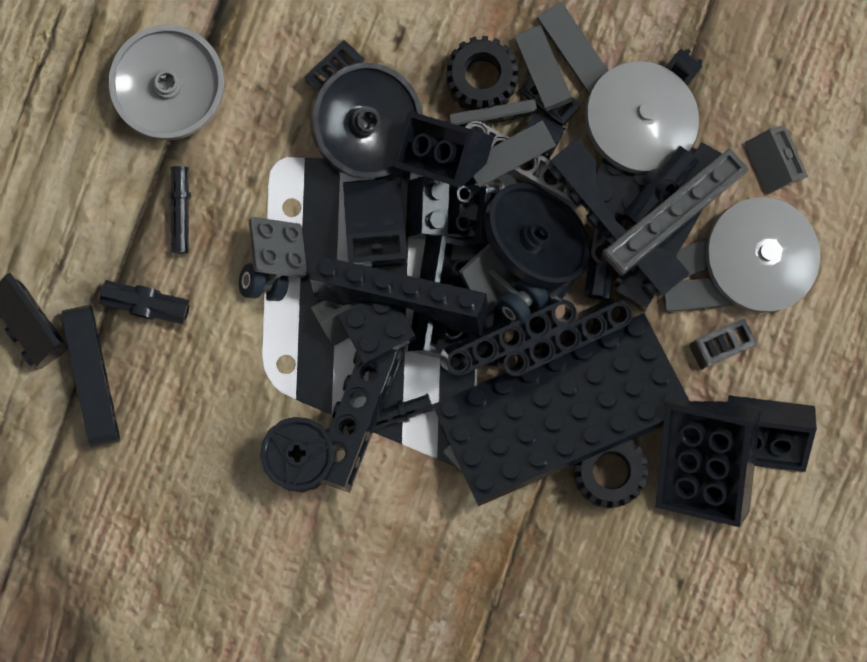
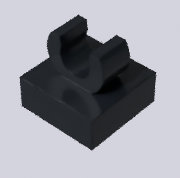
M680 49L665 68L679 76L688 86L703 67L701 65L702 60H694L689 55L691 52L689 49Z

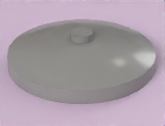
M175 25L153 26L133 35L117 52L109 73L110 96L120 117L136 132L157 140L181 139L201 130L217 113L225 89L223 67L214 48L196 32Z
M634 61L620 64L610 69L597 81L586 102L585 124L592 144L604 159L621 170L634 174H647L653 169H660L678 146H682L689 152L698 134L699 112L692 92L679 76L661 65L651 62Z
M756 197L738 202L720 215L713 224L707 238L705 253L709 275L719 292L731 303L742 309L758 313L776 312L785 309L802 299L816 280L820 266V248L815 231L800 211L781 200Z

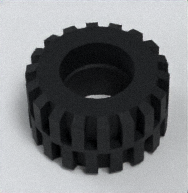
M475 36L471 37L468 43L465 41L461 42L459 48L452 51L451 58L447 62V88L451 92L452 99L454 101L457 100L460 107L463 109L468 107L471 111L502 104L505 105L509 102L510 96H513L518 80V65H516L514 53L510 54L509 52L510 48L506 44L504 46L500 45V40L496 38L490 41L488 36H482L481 40H477ZM478 61L489 62L499 72L498 82L487 89L475 88L465 79L467 67Z
M630 440L573 465V478L575 479L578 491L582 493L586 500L592 502L593 505L604 508H617L630 503L641 494L640 492L647 483L646 478L649 470H647L646 464L648 462L642 454V449L637 447L633 440ZM605 454H615L626 463L628 470L627 478L617 488L609 489L602 487L594 478V464L599 457Z

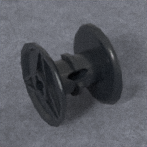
M292 417L279 421L269 429L262 441L260 458L263 469L272 482L288 491L303 493L317 489L322 485L319 482L326 477L332 467V463L336 462V453L334 454L330 436L320 424L309 418ZM297 448L306 453V456L301 457L300 462L292 457V454L297 453Z

